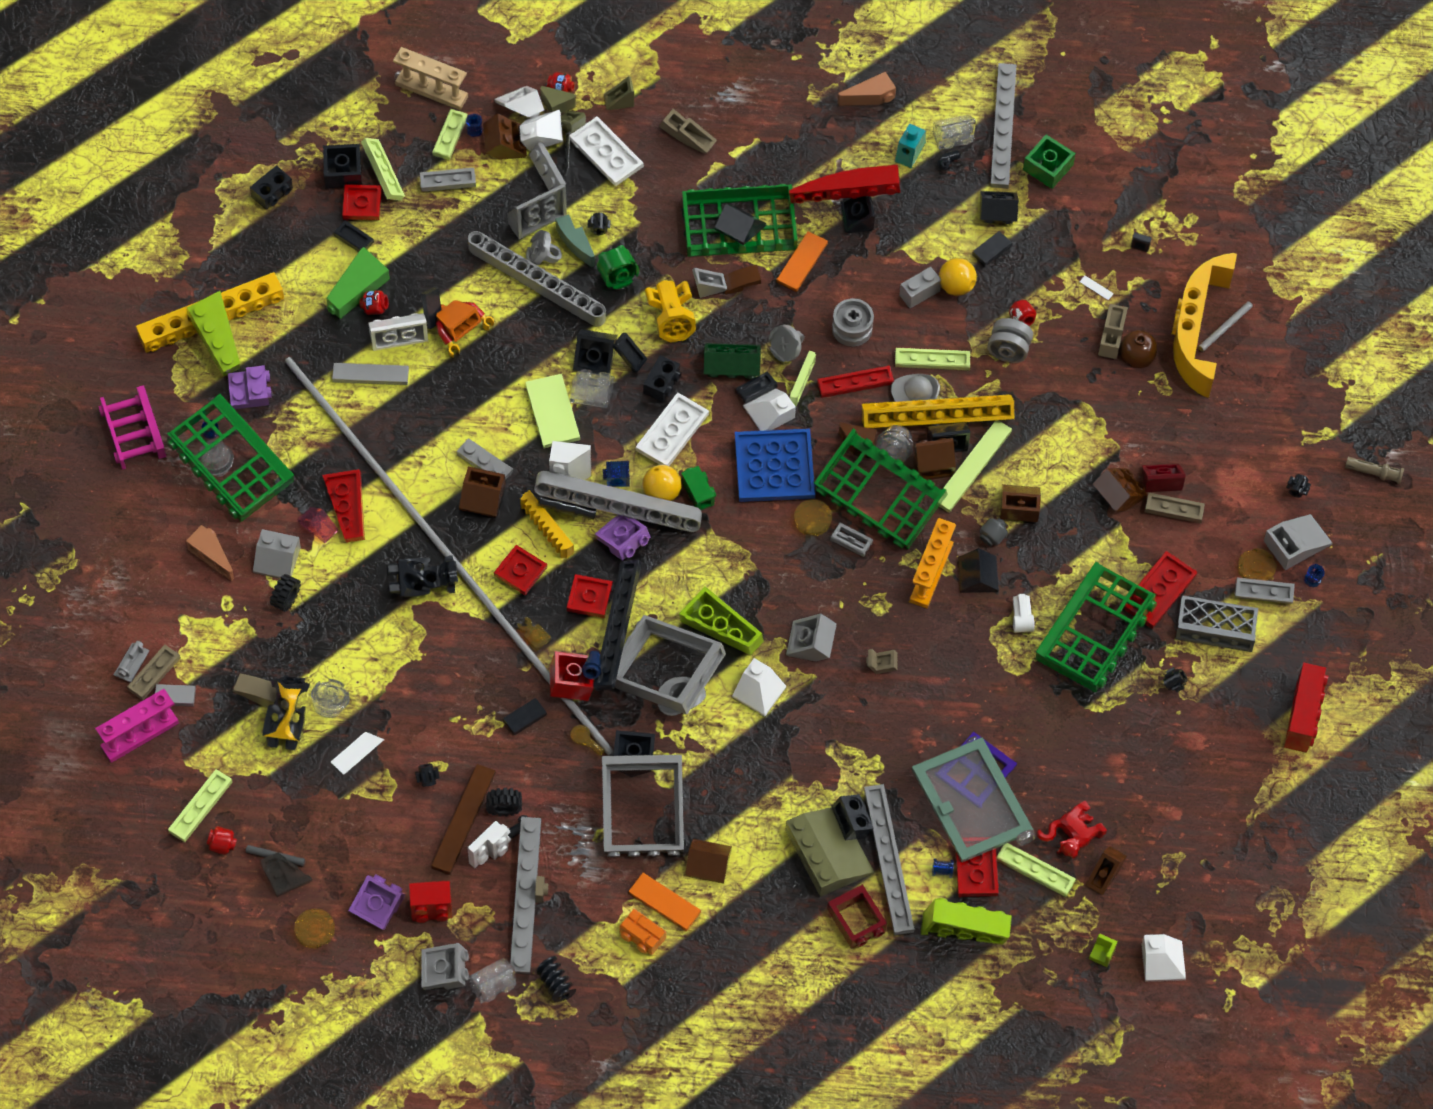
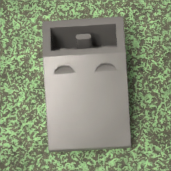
M1311 514L1281 522L1267 530L1264 538V543L1285 570L1333 544Z

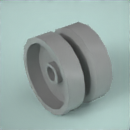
M851 298L840 302L834 309L832 332L837 341L851 347L860 346L867 342L872 335L874 314L872 308L861 299Z
M1011 318L999 319L994 323L992 335L987 345L988 351L997 359L1005 362H1022L1027 358L1029 345L1033 339V331L1027 324Z

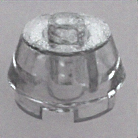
M893 425L878 436L876 447L880 450H886L889 456L895 460L899 459L904 462L913 452L912 435L905 427Z
M217 439L208 440L206 443L210 445ZM221 441L198 460L212 475L220 477L229 472L234 461V455L230 447ZM203 445L200 447L198 453L205 449Z
M329 679L328 682L322 683L318 681L311 691L315 712L326 718H334L340 715L350 701L349 692L344 688V684L334 679Z

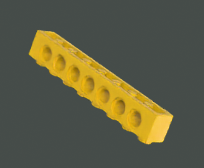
M275 272L221 292L224 306H231L230 308H225L228 321L237 317H243L249 312L261 310L267 305L276 304L284 299L283 289ZM191 305L136 326L138 337L146 353L156 351L160 347L174 344L178 340L192 337L198 333L187 315V307Z
M1011 395L862 404V423L866 428L1014 419V400Z

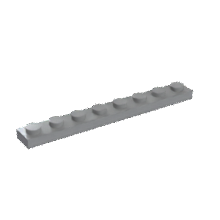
M998 64L990 185L992 188L1009 189L1016 64Z
M884 784L864 787L869 817L874 828L872 831L894 935L914 932V925Z
M521 817L510 973L530 974L541 818Z

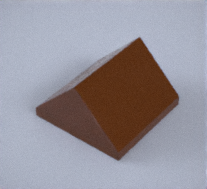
M693 839L689 848L685 876L724 884L732 846Z

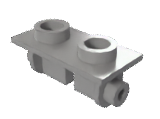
M136 641V643L131 644L114 676L130 683L132 682L149 653L148 649L142 647V642Z

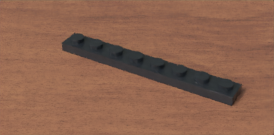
M639 560L621 561L600 654L601 674L595 679L593 685L596 691L613 690L615 687L642 565Z

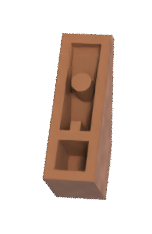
M886 72L838 93V105H880L885 102L888 103L895 98L896 87Z
M201 525L186 540L188 550L232 581L234 579L233 570L216 537V533L212 529H206Z

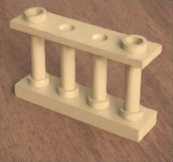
M403 47L400 48L393 60V63L403 66L395 81L396 86L461 110L468 98V93L460 90L459 87L467 72Z

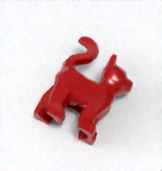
M1083 801L1060 819L1050 823L1048 834H1044L1040 830L1036 834L1040 840L1048 842L1054 839L1056 829L1060 827L1070 839L1061 841V847L1056 853H1063L1065 856H1070L1074 859L1078 856L1079 849L1087 846L1095 837H1104L1107 829L1102 823L1092 827L1086 826L1085 822L1089 824L1094 818L1085 814L1091 807L1086 801Z

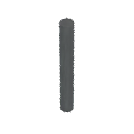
M251 845L246 847V853L303 867L305 865L304 858Z

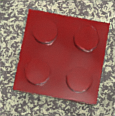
M345 185L343 220H380L381 185Z
M515 545L494 571V576L523 595H526L548 566L544 561Z
M575 574L567 611L605 618L613 581Z

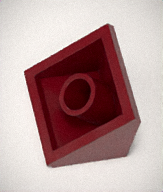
M1179 463L1142 465L1145 492L1183 490L1186 474Z

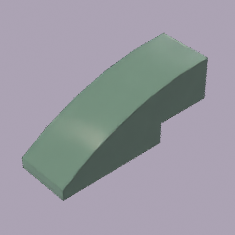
M569 214L555 218L556 230L565 245L580 260L591 267L595 266V255L583 227L575 229Z

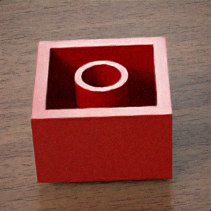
M554 652L550 663L551 697L589 701L594 688V680L586 678L582 672V667L589 655Z
M450 881L409 883L412 921L424 923L428 920L446 921L453 918Z

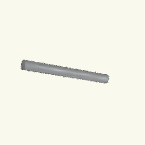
M1246 302L1202 342L1198 349L1204 352L1253 307L1252 303Z

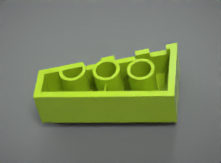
M218 291L187 307L188 317L222 376L225 377L228 373L240 369V360L221 292Z
M704 587L679 613L682 623L749 655H752L764 642L763 635L759 630L707 587Z
M938 898L934 899L923 912L921 935H928V932L938 933V937L946 938V935H957L958 939L961 940L975 937L977 942L1003 945L1010 937L1011 915H1007L1002 911L993 912L986 910L984 907H971L962 902L953 903L948 902L947 899Z

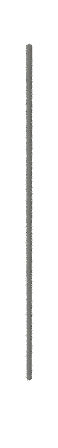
M288 357L285 360L288 367L445 557L453 555L292 358ZM453 555V560L457 564L458 574L550 684V672ZM561 698L606 754L612 756L614 754L612 747L572 699Z

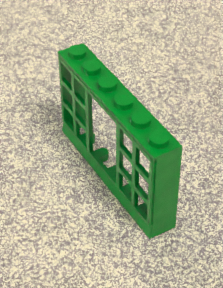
M792 184L682 191L687 257L796 250L798 238L794 203H791L789 196ZM788 199L789 209H775V200ZM771 200L772 210L758 211L757 201ZM753 201L756 218L759 219V216L772 215L773 225H766L762 230H774L775 240H761V232L759 231L757 233V241H748L744 245L738 242L726 243L722 233L715 229H706L705 219L719 218L722 213L721 203ZM704 204H717L718 214H705ZM687 205H700L701 215H688ZM790 214L791 224L777 225L776 215ZM701 219V230L689 229V220ZM778 229H791L792 239H779ZM720 233L721 243L708 244L707 234ZM703 234L704 244L691 245L690 235Z
M221 394L217 395L212 401L167 433V445L170 449L176 450L179 453L181 461L184 464L188 463L192 468V473L204 481L206 489L210 492L213 491L218 502L221 505L225 504L229 509V514L240 522L294 482V474ZM217 408L221 415L211 422L206 415ZM225 417L233 427L222 434L215 427V424ZM203 419L208 425L196 432L192 426ZM211 428L219 438L208 445L201 435ZM189 429L193 436L183 443L178 437ZM237 430L258 454L219 483L198 459ZM195 439H198L205 449L194 456L186 446ZM259 458H262L269 468L259 475L251 465ZM248 468L256 478L247 485H244L237 475ZM273 470L281 481L271 488L264 481L263 477ZM234 479L242 489L231 496L223 486ZM259 481L267 491L259 498H256L249 488ZM246 492L253 502L242 509L235 499Z
M854 428L814 482L815 491L823 497L827 495L832 499L831 502L838 507H845L848 514L854 518L860 517L863 519L862 523L869 528L875 527L882 537L886 539L890 537L894 540L893 543L901 549L905 547L908 550L948 495L946 489H939L935 486L934 482L924 479L916 470H910L904 466L901 460H895L889 456L886 450H880L873 445L871 440L859 436ZM851 445L862 452L855 463L843 456ZM865 455L876 461V464L869 473L858 466ZM840 460L851 466L844 478L833 471ZM879 465H882L906 481L907 484L878 523L854 507L852 503ZM855 469L866 476L859 487L848 481ZM830 474L841 481L834 492L823 486V483ZM844 484L856 491L848 502L837 495ZM911 485L922 492L915 503L904 497V494ZM925 495L934 500L927 512L918 506ZM900 500L912 507L904 518L893 511ZM915 509L924 515L917 526L908 521ZM890 514L901 521L894 533L883 526ZM905 524L913 529L906 541L898 536V533Z
M1095 562L1037 649L1036 660L1096 693L1099 687L1103 688L1106 684V677L1109 672L1113 673L1118 658H1122L1125 655L1128 643H1132L1136 638V631L1139 626L1141 628L1144 626L1148 612H1153L1157 605L1155 601L1156 594ZM1100 577L1112 582L1111 587L1108 588L1099 583ZM1117 585L1129 591L1126 597L1114 591ZM1094 586L1107 592L1101 602L1089 597ZM1132 594L1145 600L1143 604L1140 605L1130 600ZM1110 595L1122 600L1117 611L1104 605ZM1085 600L1129 623L1113 650L1069 627V624ZM1126 603L1139 609L1132 620L1120 614ZM1065 630L1077 636L1071 647L1059 641ZM1081 639L1094 645L1087 656L1075 650ZM1055 645L1068 651L1062 661L1050 656ZM1097 648L1109 654L1103 665L1091 659ZM1071 654L1084 660L1078 670L1065 664ZM1088 662L1100 668L1094 679L1081 673Z

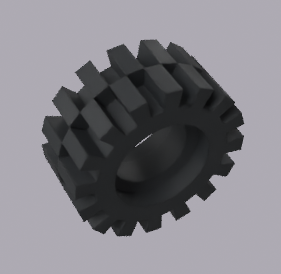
M288 574L282 575L281 579L277 581L278 584L275 585V589L272 591L273 595L270 597V605L284 612L292 607V603L294 604L301 587V581Z
M497 788V790L493 789L491 792H487L486 811L489 814L492 813L493 816L498 815L499 817L502 815L508 817V815L514 816L522 811L521 792L518 790L513 791V788L509 790L507 788Z

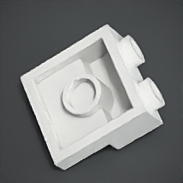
M495 821L468 847L470 865L476 868L479 864H484L489 856L495 860L498 856L501 857L507 852L508 843L511 841L508 836L510 830L504 824L500 825Z

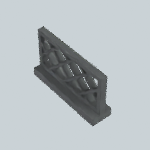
M1182 595L1175 639L1252 652L1256 637L1258 608ZM1185 603H1191L1196 608L1189 611L1185 607ZM1209 606L1215 611L1208 614L1203 608ZM1231 610L1234 614L1227 617L1222 611ZM1198 611L1204 615L1199 620L1193 615ZM1219 614L1223 620L1217 623L1212 617ZM1242 614H1253V618L1246 620ZM1189 617L1194 623L1189 624L1182 621ZM1238 617L1242 624L1236 627L1231 620ZM1208 620L1213 626L1207 627L1201 623ZM1227 623L1232 630L1222 629L1221 626ZM1247 627L1251 634L1243 633L1240 629Z

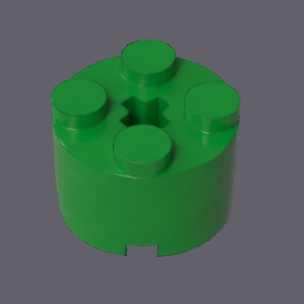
M620 245L608 252H602L598 256L597 270L609 288L610 286L614 289L624 288L633 282L632 278L635 275L636 277L639 275V267L630 251L624 245Z

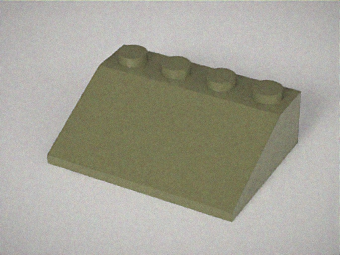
M832 807L803 813L786 821L785 831L820 897L874 874L857 839H844Z

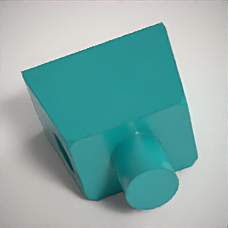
M912 124L907 126L898 143L895 162L909 168L913 167L926 143V131Z

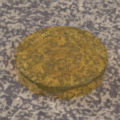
M816 499L806 500L796 508L794 523L803 534L818 536L830 528L832 512L824 502Z
M1255 548L1250 551L1247 550L1241 555L1238 563V572L1242 578L1271 581L1277 566L1274 557L1269 552Z
M310 909L299 915L295 922L294 930L297 939L302 945L308 948H320L322 945L328 944L333 938L335 925L333 918L328 912L321 909Z

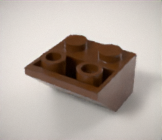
M496 114L484 122L486 154L498 160L527 157L526 147L521 142L520 137L521 124L500 114Z
M940 438L936 441H921L915 444L913 464L921 477L926 480L952 477L955 474L956 462L953 438Z
M468 466L463 482L459 510L496 518L506 486L505 474Z
M1107 468L1093 483L1095 488L1116 512L1126 511L1148 497L1145 487L1133 478V473L1127 468Z
M1002 484L1000 519L1038 522L1041 502L1040 487Z

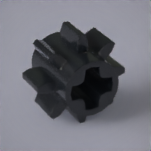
M594 213L593 216L591 215V219H588V228H591L590 232L594 235H604L610 229L611 220H608V216L604 213Z
M1296 474L1295 478L1290 476L1286 488L1289 489L1290 495L1300 498L1302 495L1307 496L1311 484L1308 483L1309 479L1306 476Z
M1174 667L1167 670V674L1163 678L1166 688L1170 691L1176 690V692L1185 689L1184 685L1188 681L1185 672L1182 669L1175 670Z
M432 763L418 766L419 771H415L417 783L421 782L422 787L435 785L436 779L440 778L438 767L433 768Z

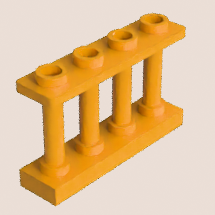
M941 518L937 519L912 583L916 585L909 603L928 609L954 542L950 540L956 527L955 523Z

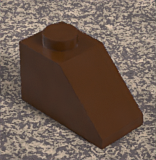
M840 422L838 435L843 442L854 428L859 436L864 439L868 438L875 445L877 430ZM852 445L849 447L853 455L859 457L862 453Z
M1109 846L1102 853L1086 885L1103 895L1118 874L1127 856Z

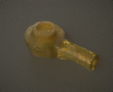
M577 725L571 730V739L575 743L582 746L587 745L599 756L604 753L605 750L590 738V730L586 726Z

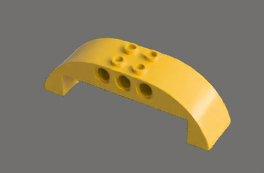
M1235 253L1214 257L1194 271L1186 284L1183 299L1179 298L1172 329V334L1175 335L1173 355L1177 370L1193 390L1209 398L1217 363L1194 359L1208 285L1230 288L1237 256Z

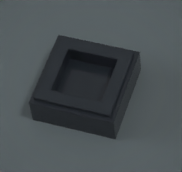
M1134 232L1131 247L1148 252L1152 237Z

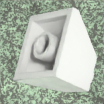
M529 86L494 99L496 103L530 118H534L540 115L539 112L544 111L538 91Z
M560 110L527 119L520 125L521 142L530 152L537 142H543L545 147L563 142Z
M776 388L743 405L760 431L773 430L795 418V405L785 392Z
M754 658L743 672L732 697L765 717L786 689V685L770 667Z
M1165 934L1144 935L1141 945L1145 982L1186 980L1182 941Z

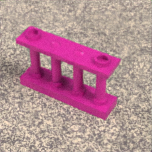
M144 385L137 387L138 395L128 400L106 406L104 397L100 398L102 405L98 406L101 417H106L117 451L114 453L116 463L121 464L122 470L126 469L125 459L153 451V453L157 452L159 459L166 457L165 448ZM134 405H142L143 410L140 413L111 421L110 412ZM141 420L143 422L147 421L148 426H145V429L116 437L114 428ZM145 436H152L153 441L149 445L121 452L119 444Z
M165 689L160 690L95 728L104 742L100 745L101 749L111 763L179 724V720L170 708L175 704Z

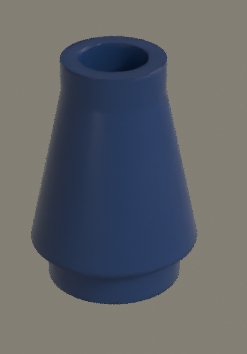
M597 651L589 653L582 667V672L588 679H596L601 674L600 653Z

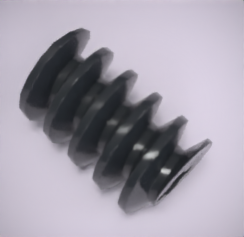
M552 956L544 960L537 967L536 973L540 976V980L544 982V987L548 989V994L552 996V1000L554 1002H561L572 997L576 993V989L569 990L573 983H565L569 977L567 975L562 977L565 970H558L561 963L554 964L557 956Z

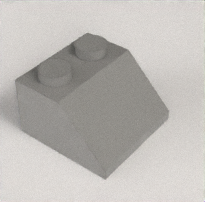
M262 529L256 546L253 573L279 579L284 574L292 576L301 549L299 537Z
M823 614L794 620L786 655L810 661L830 658L836 623Z

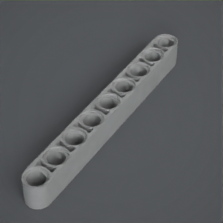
M473 231L468 235V248L473 255L591 325L599 327L605 323L606 308L600 302L485 234Z
M540 471L536 477L534 490L540 496L684 531L696 532L700 529L702 512L694 506L549 471Z

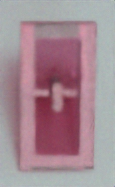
M310 507L297 519L300 524L324 543L338 532V528L326 512L320 508Z

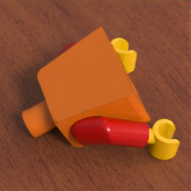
M453 300L447 306L441 304V311L436 315L438 335L443 343L448 345L449 355L454 358V354L451 350L456 349L460 354L459 346L453 344L452 341L457 342L482 321V327L486 331L490 329L487 323H490L492 326L494 325L493 317H486L485 313L473 302Z

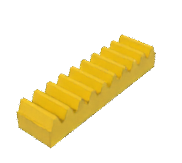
M530 490L524 493L520 499L521 509H525V514H529L530 520H534V525H538L539 531L543 530V536H547V541L551 542L552 547H556V552L560 553L561 559L573 555V543L545 508L538 506L539 501Z

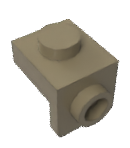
M869 649L868 657L866 658L867 666L875 674L896 671L897 652L890 650L876 653L873 649Z
M537 876L535 903H543L544 895L548 896V883H545V877Z

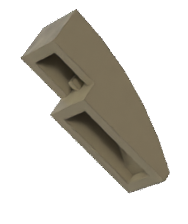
M674 109L671 110L659 125L660 128L680 142L705 154L717 141L691 118L685 119Z
M1114 304L1109 305L1098 353L1099 356L1117 359L1128 307Z
M239 674L232 690L266 708L270 704H274L276 699V688L272 687L271 681L246 674ZM283 700L281 702L282 707L288 709V702Z

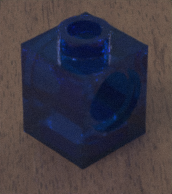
M629 461L606 462V469H603V480H607V486L630 487Z

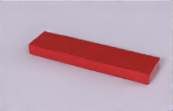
M890 365L817 379L821 398L888 386L894 382Z

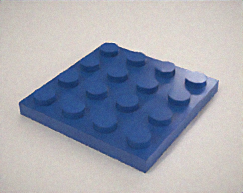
M810 429L735 432L739 502L815 499Z

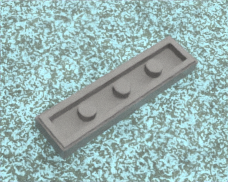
M334 363L332 380L338 383L408 385L409 366Z

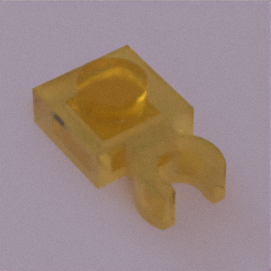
M526 617L525 622L528 625L523 627L518 623L517 628L521 633H526L524 640L537 652L551 640V636L539 624L533 627L531 619Z

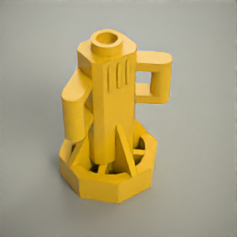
M663 280L656 285V290L650 287L645 289L648 304L662 310L661 315L657 318V330L660 338L670 343L683 341L696 331L693 312L681 306L692 297L687 281H683L675 287L673 281Z

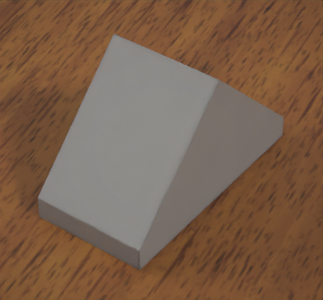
M698 268L692 270L700 298L727 290L723 273Z

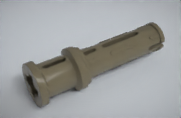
M1349 456L1345 468L1379 476L1382 480L1395 481L1399 485L1404 472V468L1390 467L1389 464L1378 465Z

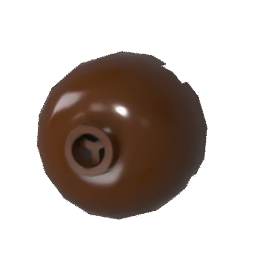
M1143 330L1129 332L1120 345L1122 360L1125 363L1131 364L1133 368L1149 366L1157 355V343L1154 337Z

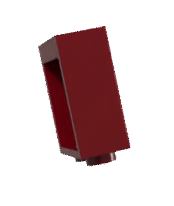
M863 884L828 902L827 910L851 949L856 946L862 947L869 939L873 937L879 938L885 933L887 922ZM864 900L877 923L854 935L840 911Z

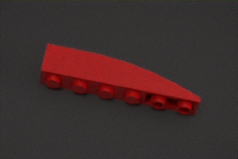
M898 164L858 168L823 176L789 190L791 203L800 204L809 201L820 202L830 199L839 200L841 198L874 197L883 194L893 195L901 193Z

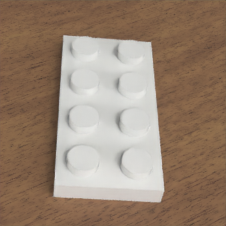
M598 116L570 135V141L615 187L644 167L643 162Z
M677 393L637 444L636 451L659 465L670 466L707 418L709 410Z

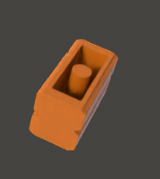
M633 909L620 925L621 937L627 942H634L637 945V949L644 954L649 953L653 955L666 939V931L636 909Z

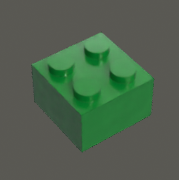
M1046 134L1025 157L1023 171L1053 189L1074 165L1076 153Z

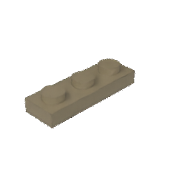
M1148 493L1145 512L1201 523L1205 504Z
M164 645L127 686L128 690L144 700L156 687V684L181 658L180 654Z

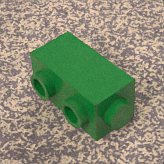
M697 466L687 468L681 473V482L694 507L704 510L715 505L716 492L713 487L709 486L705 471L702 472L700 467Z

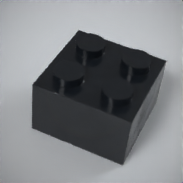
M360 144L323 146L325 188L362 185Z

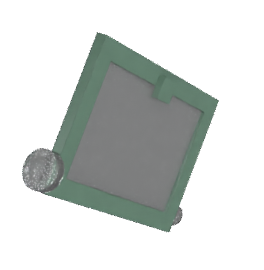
M977 736L969 738L966 741L967 744L912 766L914 775L962 862L1016 840L1019 846L1026 845L1036 837L1030 822L983 737L978 739Z

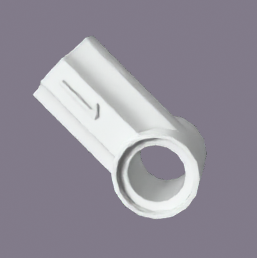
M1018 594L1013 597L1014 633L1034 632V616L1031 615L1030 597L1025 594Z

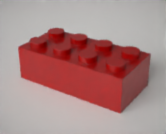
M1303 662L1297 680L1284 748L1307 753L1309 746L1313 747L1318 732V721L1322 712L1320 709L1325 697L1324 690L1328 681V675H1325L1326 667Z

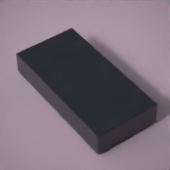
M346 220L333 232L335 237L358 252L363 247L368 249L374 243L372 237Z
M998 231L976 248L972 255L986 266L1011 247L1012 242Z
M435 287L421 293L427 329L436 327L438 322L436 315L441 311L439 289Z
M622 333L612 345L633 372H638L648 360L627 333Z
M765 372L737 387L736 393L747 404L777 388L778 385L768 372Z
M534 698L504 717L503 721L515 736L545 717L547 712L538 700Z

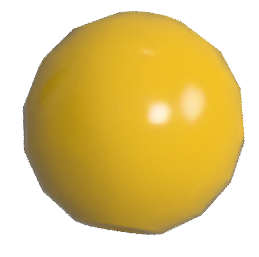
M950 259L942 265L939 271L940 285L950 295H965L976 284V270L965 259Z
M657 465L650 468L644 475L643 491L646 495L673 501L679 495L681 477L674 468L668 465Z

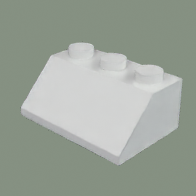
M414 313L404 317L396 316L391 319L368 322L373 351L428 342L427 322L424 313Z
M553 441L549 459L550 472L582 480L591 477V445Z

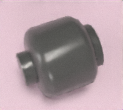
M989 518L979 530L981 534L980 539L990 547L992 545L998 546L1008 534L1005 528L1007 524L1000 518L997 520Z

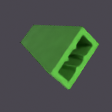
M363 247L327 296L328 311L341 319L360 304V298H363L366 291H376L390 280L389 269Z

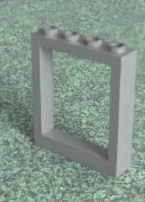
M643 615L624 644L614 688L687 715L726 655V652L721 642ZM651 634L706 654L678 699L623 678Z
M682 755L602 756L604 854H608V857H620V853H628L630 857L640 856V853H648V856H660V853L668 852V856H678L680 852H684ZM674 770L675 844L612 845L610 771Z

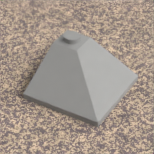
M565 184L515 207L508 213V224L518 239L554 223L555 218L567 215Z

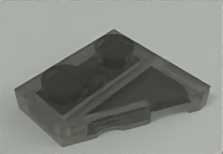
M279 852L260 860V864L276 897L312 882L311 876L304 874L295 864L288 862Z

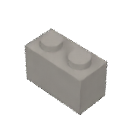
M929 267L901 283L899 296L909 308H912L940 292L941 279L932 267Z

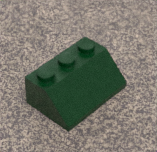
M705 343L704 374H707L708 377L726 375L728 378H736L737 375L745 376V378L760 376L761 345Z

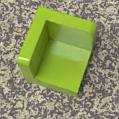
M1099 934L1089 959L1108 967L1118 941Z

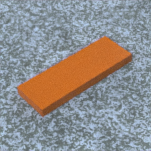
M808 231L776 282L797 292L827 246L828 241Z
M645 873L641 874L629 890L630 895L685 931H688L701 913L699 908Z

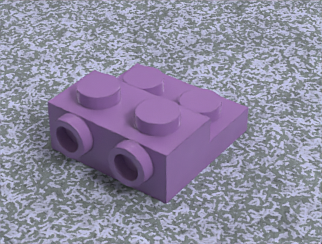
M265 365L246 367L244 372L228 373L230 403L234 409L269 405L268 398H272L271 386L267 387V382H270L269 370L265 371Z
M617 515L595 533L596 539L609 547L610 552L622 561L626 557H632L635 550L640 546H645L649 538H651L646 526L634 518Z
M377 874L374 877L367 875L349 911L385 930L393 913L397 912L405 894L401 893L403 890L401 887L393 883L391 886L385 884L386 879Z

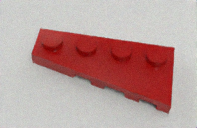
M360 469L322 475L346 543L365 540Z

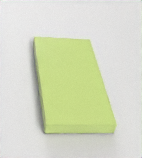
M562 374L525 382L543 448L552 447L553 441L566 443L579 441V431Z

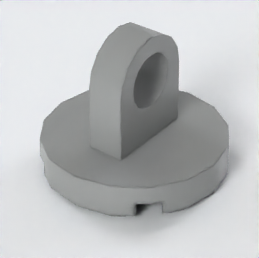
M539 230L534 234L531 239L532 245L526 251V259L537 266L543 260L553 264L557 263L562 257L561 250L551 244V234L543 230Z
M783 324L774 327L769 335V342H771L770 350L779 361L788 362L794 360L800 354L801 343L804 341L805 336L790 325Z

